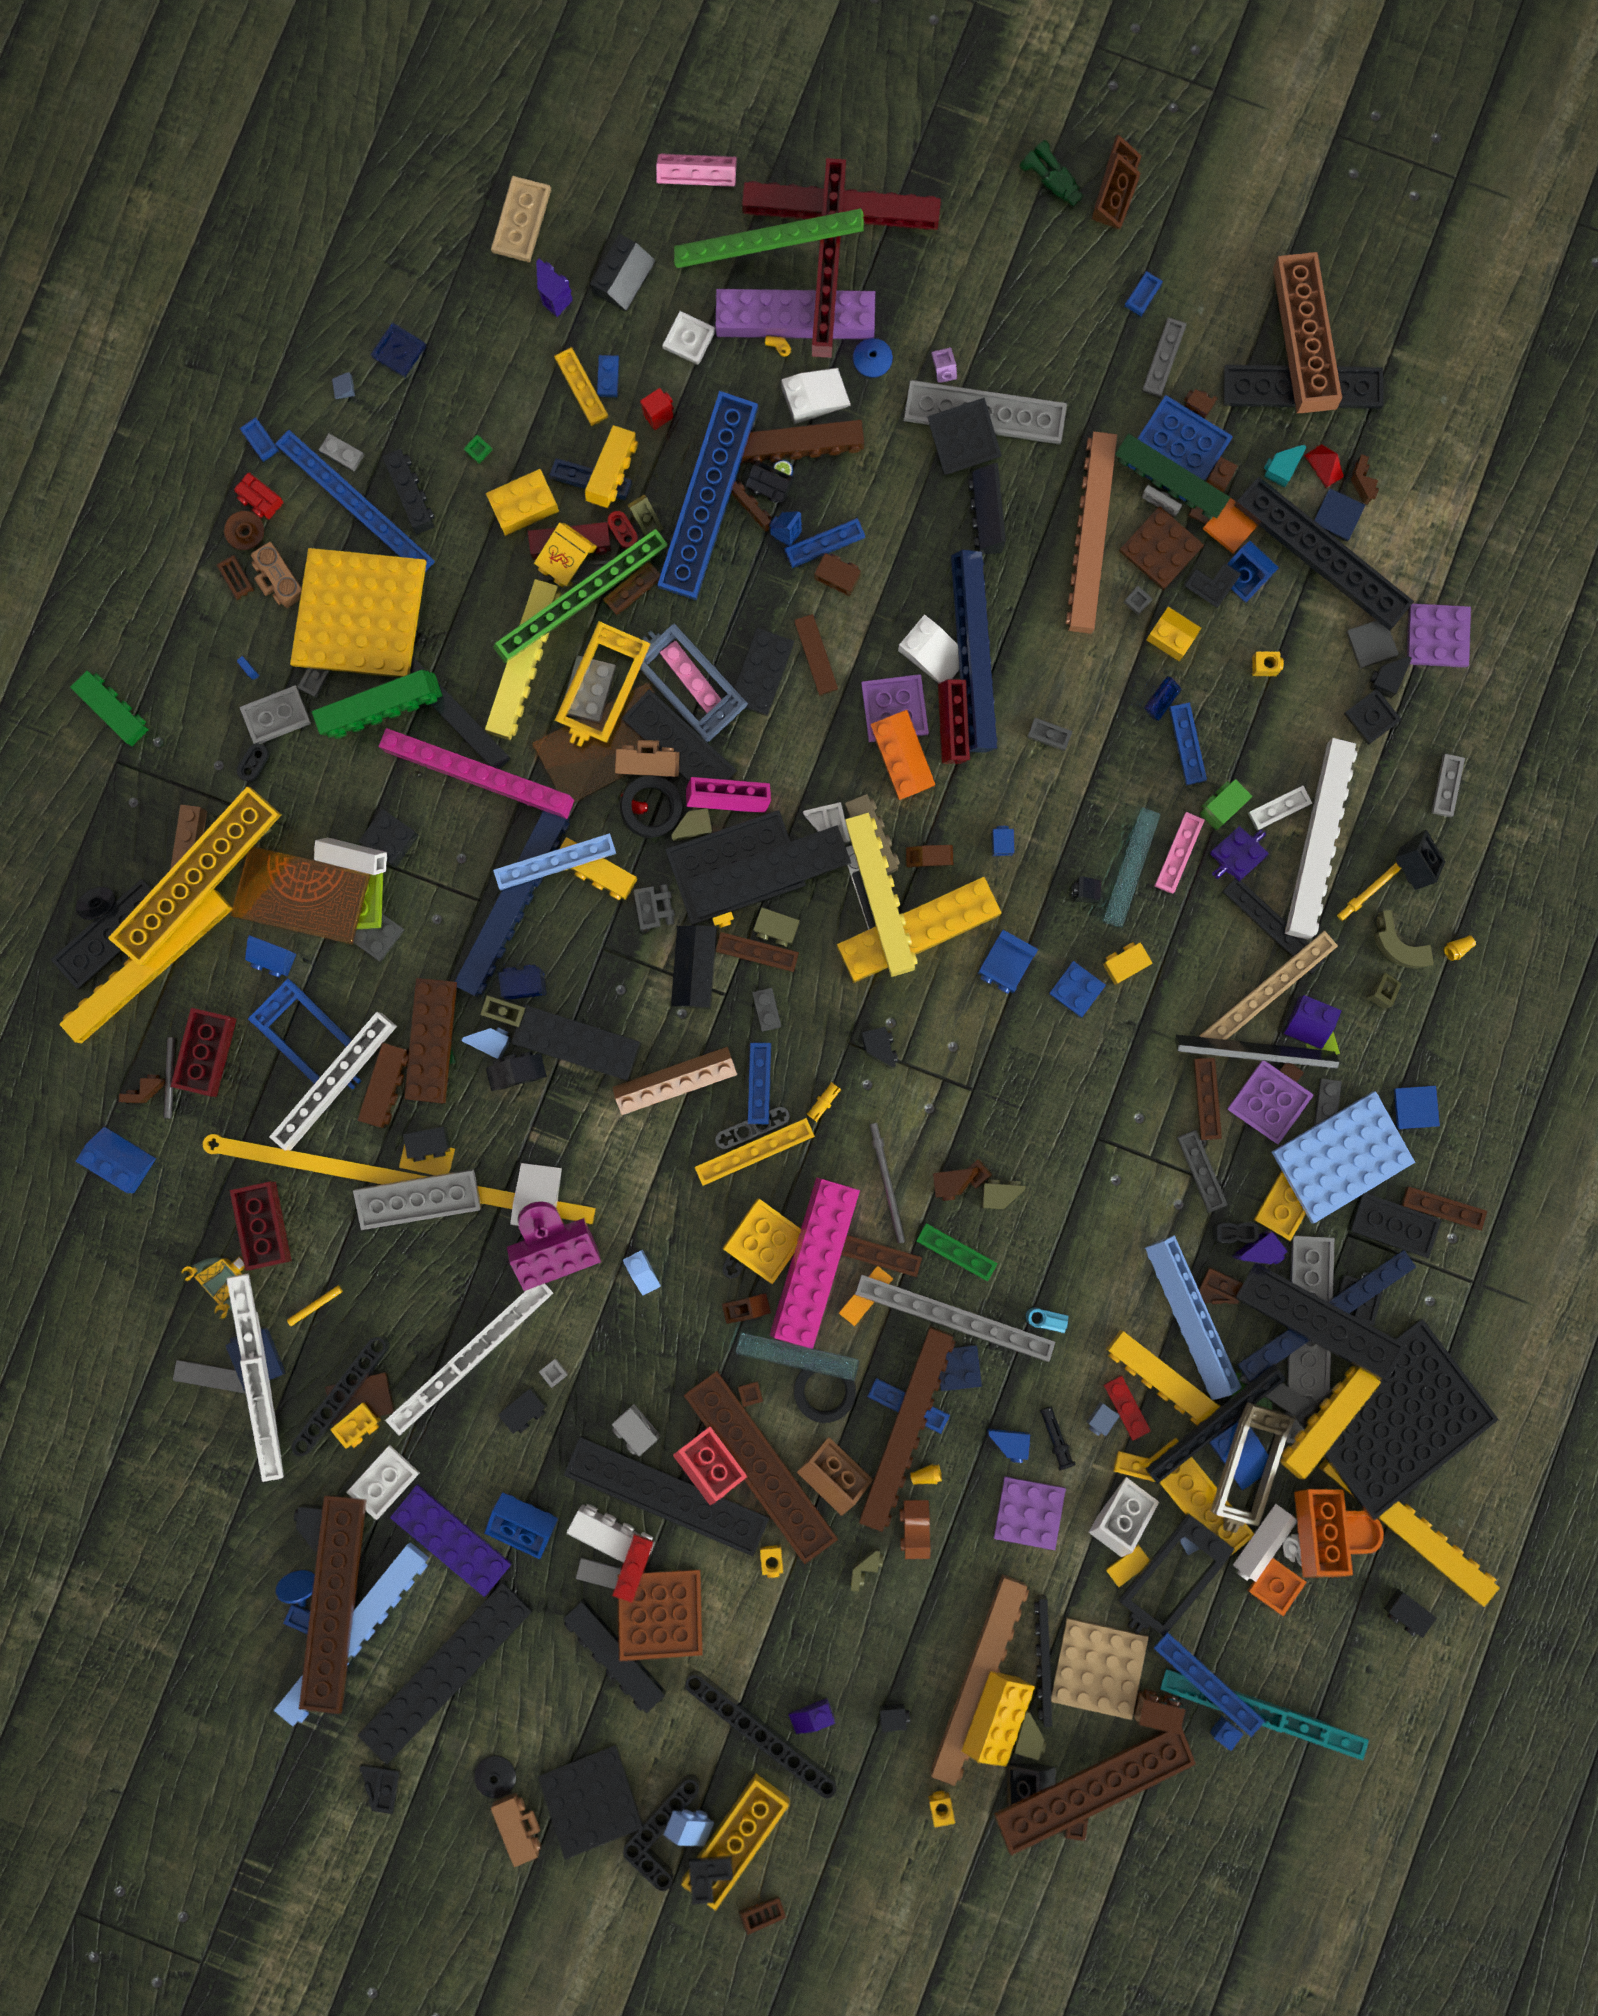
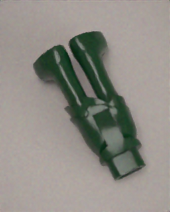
M1047 140L1040 142L1034 151L1032 150L1020 163L1019 167L1021 170L1028 171L1033 169L1042 178L1041 182L1045 184L1044 186L1048 187L1055 195L1063 199L1064 202L1068 201L1072 207L1084 197L1079 191L1080 186L1076 184L1074 177L1066 167H1062L1051 153L1050 144ZM1039 158L1043 159L1053 171L1049 172Z

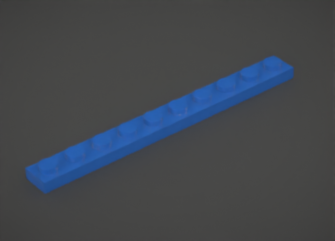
M290 430L277 441L276 446L399 557L424 559L426 561L425 572L433 565L435 561Z

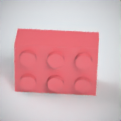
M708 1427L673 1454L709 1505L717 1502L747 1478L745 1472L711 1427Z

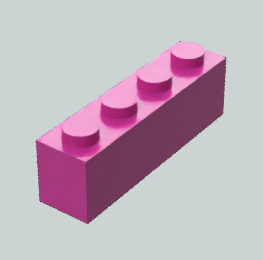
M691 777L686 788L687 807L765 813L771 802L770 783Z

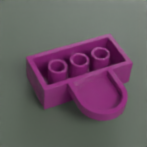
M543 1201L530 1203L520 1211L518 1225L524 1241L508 1246L507 1251L509 1262L524 1291L601 1262L598 1247L584 1218L564 1225L557 1208Z

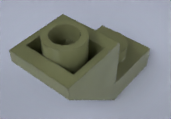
M874 1548L853 1565L851 1591L859 1592L860 1586H864L865 1573H861V1571L878 1573V1567L883 1566L884 1555L880 1554V1548Z

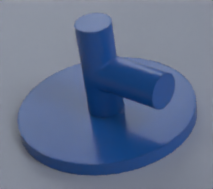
M299 1570L286 1575L276 1586L278 1599L284 1603L298 1602L299 1607H304L307 1604L306 1599L313 1593L315 1575L306 1570Z

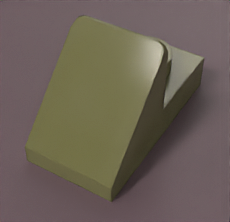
M645 495L628 504L632 513L631 516L644 536L655 529L658 532L663 530Z

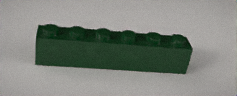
M1129 433L1115 454L1119 457L1117 459L1118 462L1126 467L1128 464L1136 467L1134 472L1142 477L1147 474L1153 478L1151 480L1153 484L1160 488L1162 485L1169 488L1168 493L1177 499L1179 496L1187 499L1185 504L1193 509L1198 506L1203 510L1201 514L1211 520L1213 517H1219L1231 498Z

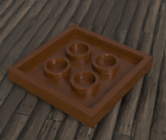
M1159 506L1120 548L1119 552L1164 590L1204 547V544Z

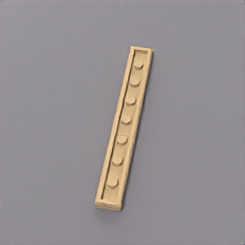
M1323 931L1206 1029L1199 1037L1227 1040L1337 948L1338 945L1326 931Z

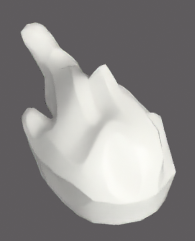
M1291 1534L1283 1542L1284 1555L1291 1562H1295L1296 1557L1297 1562L1302 1567L1299 1534Z

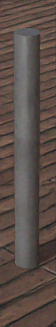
M167 1037L164 1118L172 1119L173 1087H171L175 1062L176 1038Z

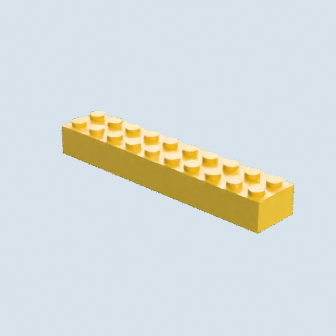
M247 786L108 939L139 966L145 965L280 818L281 814L255 790Z

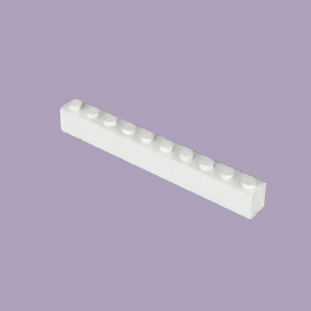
M1332 738L1327 743L1285 934L1309 940L1318 932L1319 924L1317 919L1323 910V904H1321L1322 896L1326 895L1328 887L1325 882L1332 870V866L1329 864L1336 852V846H1334L1335 839L1338 838L1340 833V827H1338L1339 819L1343 818L1345 808H1342L1343 801L1347 799L1349 793L1347 783L1348 781L1350 782L1353 775L1351 765L1357 757L1355 743Z

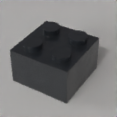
M381 809L359 842L368 848L387 852V862L396 868L419 835L387 811Z

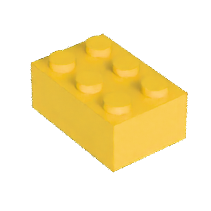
M541 469L486 493L505 536L559 512Z

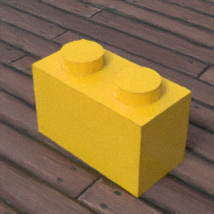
M1132 942L1123 947L1124 952L1118 955L1117 952H1114L1106 957L1107 962L1103 966L1115 985L1153 964L1141 942L1137 945Z

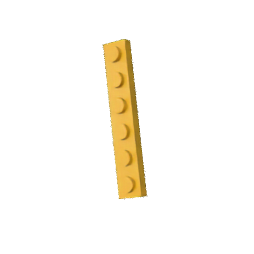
M807 1118L698 1165L695 1169L704 1186L815 1136Z

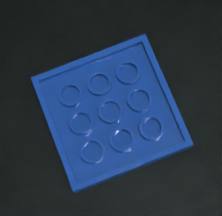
M1165 395L1141 432L1138 440L1205 481L1233 436ZM1128 464L1130 468L1135 470L1136 467L1132 466L1131 464ZM1147 474L1145 475L1146 478H1148V479H1150V480L1153 479V478H1151L1150 476H1148ZM1162 485V488H1164V489H1166L1167 491H1169V488H1167L1166 486ZM1179 496L1180 499H1182V500H1184V501L1187 500V499L1183 498L1182 496Z

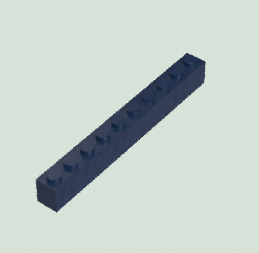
M960 550L951 555L960 680H966L969 751L986 753L997 749L986 611L987 601L985 598L983 572L984 562L982 560V552Z
M543 810L517 862L558 850L562 834H566L570 827V823H568L570 819H565ZM543 877L501 891L455 980L457 988L477 998L479 994L482 995L487 987L486 981L489 976H493L497 967L495 966L497 959L503 957L506 950L504 946L507 940L511 941L514 936L515 930L513 928L516 923L521 922L524 916L522 911L525 905L531 903L534 896L532 892L535 887H539Z

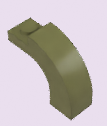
M1387 910L1378 913L1377 926L1381 929V932L1374 934V938L1379 950L1387 959L1405 968H1424L1434 965L1431 945L1412 947L1404 944L1396 935L1392 911Z

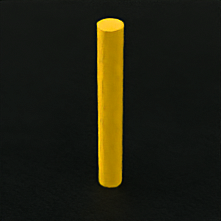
M339 1285L294 1314L287 1319L288 1324L293 1326L342 1293L341 1287Z

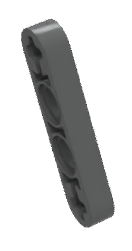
M784 1107L770 1110L769 1114H771L772 1118L777 1116V1111L779 1110L782 1113L785 1112L787 1116L784 1117L783 1122L779 1119L773 1121L776 1125L772 1127L769 1119V1124L764 1130H759L756 1124H748V1120L725 1129L717 1134L716 1144L721 1149H728L778 1128L789 1121V1112ZM741 1126H746L749 1129V1135L746 1138L738 1136L737 1131ZM734 1130V1135L738 1139L737 1142L734 1143L733 1138L728 1141L727 1146L724 1143H719L722 1134L728 1137L732 1135L730 1131Z

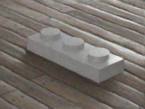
M1449 754L1443 755L1432 814L1453 817L1465 758Z

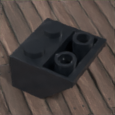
M885 1026L862 1032L861 1037L866 1055L889 1069H894L896 1067L895 1063H898L899 1060L896 1050L892 1051L891 1044L894 1042L891 1030L887 1031Z

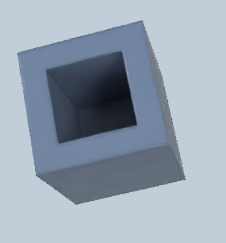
M1100 1402L1086 1422L1091 1425L1089 1430L1099 1436L1102 1433L1106 1436L1120 1415Z

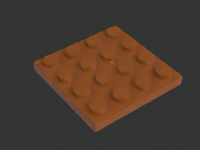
M699 1569L643 1572L633 1602L618 1598V1648L620 1661L702 1655L701 1577Z

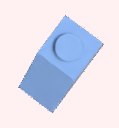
M497 1027L496 1031L490 1028L463 1037L462 1041L500 1060L512 1038L507 1036V1031Z
M643 1250L623 1259L631 1278L642 1295L661 1287Z

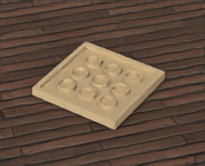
M1066 1617L1051 1690V1702L1132 1720L1148 1636Z

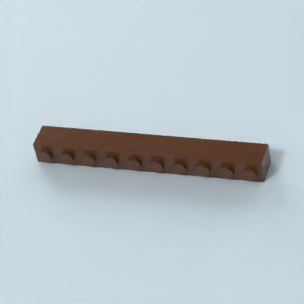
M929 1326L860 1516L859 1523L881 1532H883L884 1526L889 1527L892 1515H889L891 1507L895 1508L899 1499L896 1493L898 1488H903L905 1483L904 1471L906 1468L910 1469L913 1457L910 1456L912 1449H917L920 1438L917 1437L919 1430H924L927 1418L924 1417L927 1410L931 1411L934 1399L931 1398L933 1391H938L941 1383V1379H938L940 1372H945L949 1361L945 1358L948 1352L952 1353L956 1342L952 1340L953 1334Z

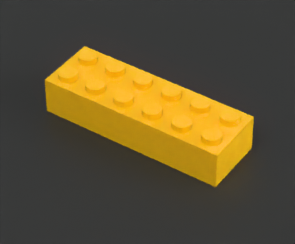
M758 1774L753 1776L697 1856V1858L731 1856L733 1880L712 1881L713 1903L706 1904L715 1911L789 1806L790 1798ZM688 1869L683 1876L681 1885L691 1892L690 1869Z

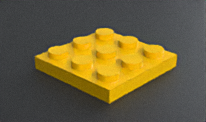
M757 1198L722 1249L773 1284L793 1256L801 1229Z

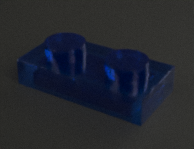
M1166 676L1144 709L1154 720L1159 721L1182 689L1172 677Z

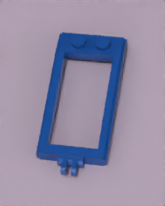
M288 978L248 1020L315 1084L320 1076L269 1026L298 999L346 1047L352 1040ZM357 1074L352 1078L358 1084L361 1082ZM351 1081L347 1084L351 1089L356 1087Z

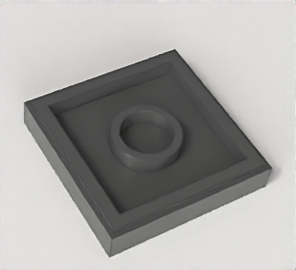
M1377 620L1346 631L1359 669L1399 655L1391 632Z

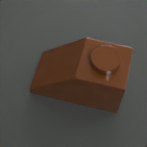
M978 1168L933 1173L936 1198L943 1197V1201L955 1200V1195L963 1193L978 1173Z
M766 1293L722 1304L726 1324L754 1319L771 1313Z

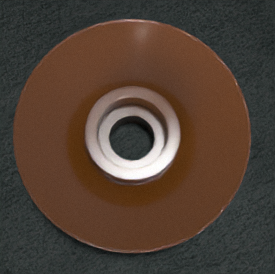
M236 512L228 518L225 524V538L236 549H253L263 539V522L253 512ZM249 530V534L244 536L243 532Z

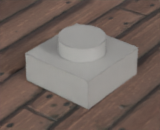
M554 1359L539 1371L551 1388L568 1375L557 1359Z

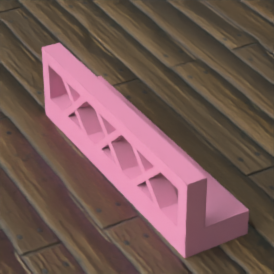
M658 154L657 183L735 186L737 157Z

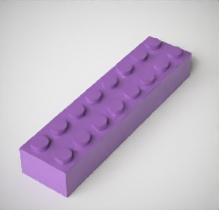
M716 289L717 337L766 338L767 335L783 338H813L816 290ZM837 291L833 338H874L875 291Z

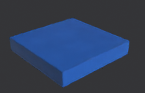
M1436 1086L1394 1089L1397 1129L1440 1126Z

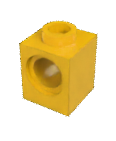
M1255 652L1252 656V676H1277L1283 670L1284 665L1283 658H1280V652ZM1264 660H1269L1272 663L1273 667H1266L1264 665Z
M781 1544L761 1546L762 1575H767L768 1578L779 1577V1573H783ZM769 1557H774L778 1563L776 1566L771 1567L767 1565L766 1560Z
M934 1792L932 1796H929L934 1827L955 1824L949 1792ZM939 1804L947 1806L946 1810L942 1812L937 1811L936 1807Z

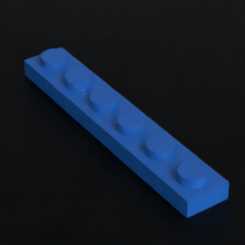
M1167 1632L1154 1646L1158 1653L1250 1737L1265 1722L1261 1716L1171 1634Z

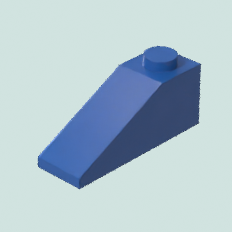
M798 511L783 512L779 517H775L770 524L771 535L788 547L793 545L802 532L801 513Z

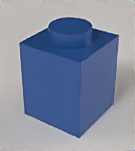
M997 826L992 831V856H1013L1014 829H1009L1008 826Z
M1224 1716L1219 1718L1210 1731L1213 1738L1230 1751H1232L1243 1736L1240 1729Z

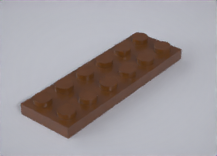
M416 978L405 1099L446 1103L457 982Z

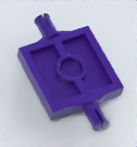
M1240 826L1235 829L1210 853L1220 865V867L1212 872L1213 876L1219 879L1220 876L1227 872L1238 881H1241L1268 856L1269 853L1259 844V841L1266 836V833L1260 829L1254 836H1251Z

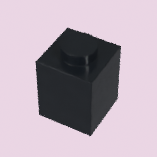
M904 1704L879 1706L882 1732L907 1730L906 1723H910L909 1710H905Z

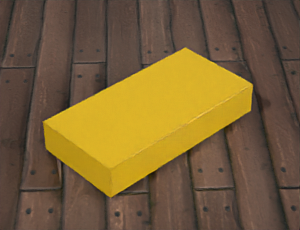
M1137 1545L1132 1553L1121 1557L1105 1570L1117 1586L1120 1587L1139 1573L1150 1559L1141 1547Z

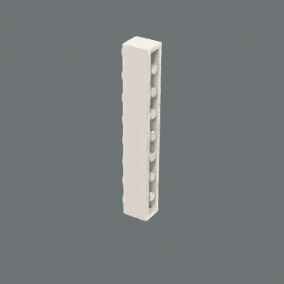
M376 1012L270 1135V1138L283 1150H292L397 1026L385 1015Z

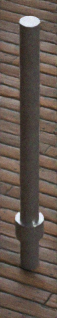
M869 1124L873 1138L871 1143L876 1151L897 1243L905 1242V1237L884 1154V1141L880 1137L878 1124Z

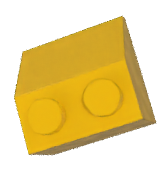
M1168 607L1146 640L1180 662L1202 628Z

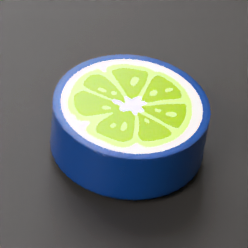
M780 460L775 463L773 468L790 476L793 475V467L788 461Z

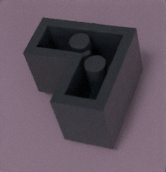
M532 1052L520 1054L521 1057L518 1058L514 1054L504 1057L505 1060L493 1061L492 1066L486 1067L491 1091L507 1089L518 1084L534 1082L547 1077L541 1053L533 1055Z

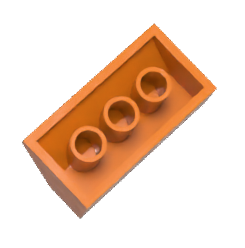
M907 710L869 724L898 800L936 785Z

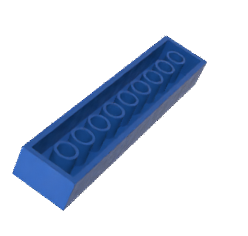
M719 391L659 578L658 588L697 601L756 417L757 403Z

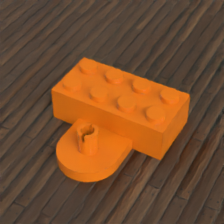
M1307 1489L1294 1492L1303 1577L1353 1575L1351 1554H1370L1377 1551L1382 1545L1384 1533L1379 1519L1371 1520L1365 1511H1346L1344 1490Z

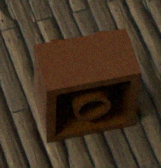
M1146 1688L1144 1691L1138 1690L1133 1712L1137 1723L1142 1726L1180 1735L1185 1708L1177 1699V1696L1165 1693L1164 1696L1158 1695L1156 1691Z

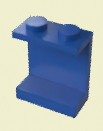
M1002 930L978 972L981 975L980 979L988 984L993 982L999 985L998 989L1006 994L1009 992L1014 993L1038 949Z

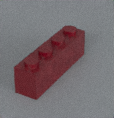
M607 522L570 526L597 546L593 552L596 555H604L608 551H612ZM556 528L528 531L530 555L533 560L537 559Z
M947 679L938 684L942 764H961L970 760L966 680Z

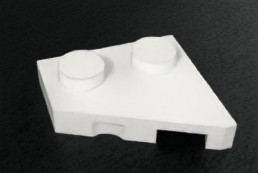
M841 802L803 811L804 816L818 832L838 825L844 843L850 842Z

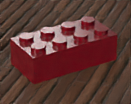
M195 1008L190 1009L171 1087L217 1097L236 1018Z
M266 1182L230 1190L245 1271L291 1262L276 1182Z

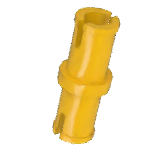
M831 1082L821 1097L818 1096L816 1098L817 1102L807 1115L817 1122L827 1107H831L830 1103L841 1089Z

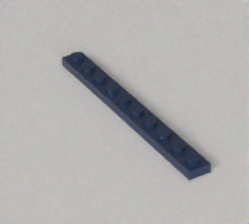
M1402 1250L1328 1302L1347 1313H1351L1412 1271L1416 1266L1405 1250ZM1288 1328L1239 1362L1237 1366L1248 1382H1251L1260 1376L1264 1370L1273 1364L1276 1365L1310 1340Z

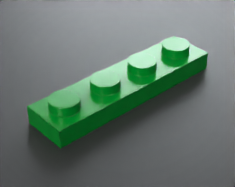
M927 1223L916 1240L986 1281L990 1279L998 1264Z

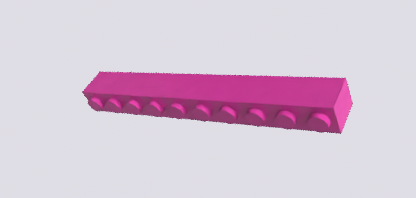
M387 728L379 744V747L386 753L565 819L568 818L575 801L568 794Z

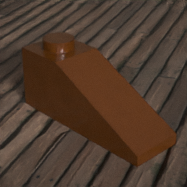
M1220 457L1207 483L1224 493L1238 466ZM1198 506L1195 509L1192 508L1188 515L1205 525L1209 518L1201 514L1203 510Z

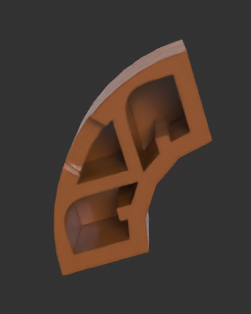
M929 1500L904 1501V1509H900V1522H904V1538H900L901 1551H905V1559H930Z

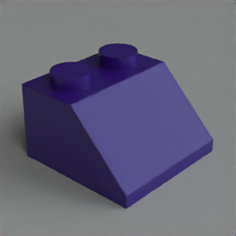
M1305 995L1299 996L1284 1035L1322 1049L1335 1029L1342 1010Z
M1263 1231L1259 1234L1258 1241L1247 1243L1233 1254L1232 1257L1237 1260L1266 1264L1274 1263L1276 1265L1285 1258L1284 1254L1288 1251L1273 1232Z

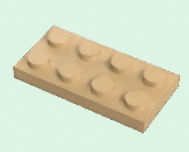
M512 176L491 248L492 253L526 262L531 261L550 196L551 186Z

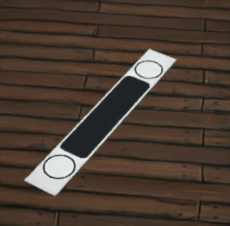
M849 846L846 847L851 860L848 868L869 930L876 927L853 847Z

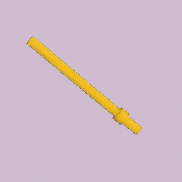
M1395 863L1357 898L1350 900L1347 903L1348 906L1337 917L1343 921L1353 911H1358L1362 907L1363 902L1402 868Z

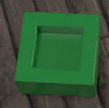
M476 435L465 446L464 451L480 464L492 451V448Z

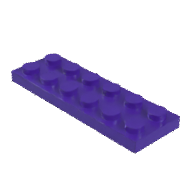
M416 1485L390 1517L483 1597L489 1593L512 1564L419 1485Z

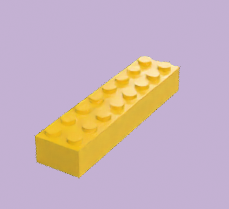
M985 877L904 913L906 925L903 926L904 932L909 933L912 942L909 945L910 952H915L916 955L1000 916L1001 911ZM876 927L837 944L838 951L853 983L888 968Z

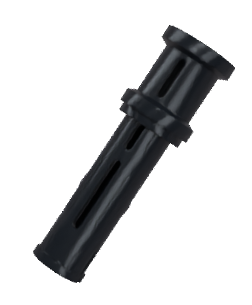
M1049 1406L1041 1409L1040 1412L1053 1444L1052 1453L1056 1455L1059 1464L1058 1470L1075 1466L1076 1462L1072 1460L1069 1444L1064 1441L1053 1407Z

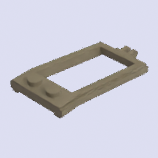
M1249 1402L1246 1404L1238 1422L1210 1510L1214 1514L1223 1517L1224 1530L1236 1533L1239 1527L1245 1523L1256 1526L1260 1525L1287 1436L1295 1421L1293 1416ZM1250 1426L1276 1434L1251 1512L1225 1505Z

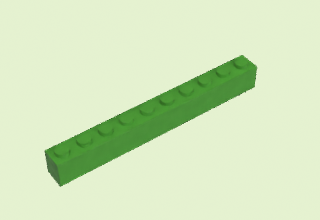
M657 529L653 530L494 644L493 648L504 663H507L661 553L668 544Z

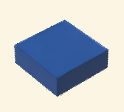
M243 656L237 660V663L252 680L260 676Z

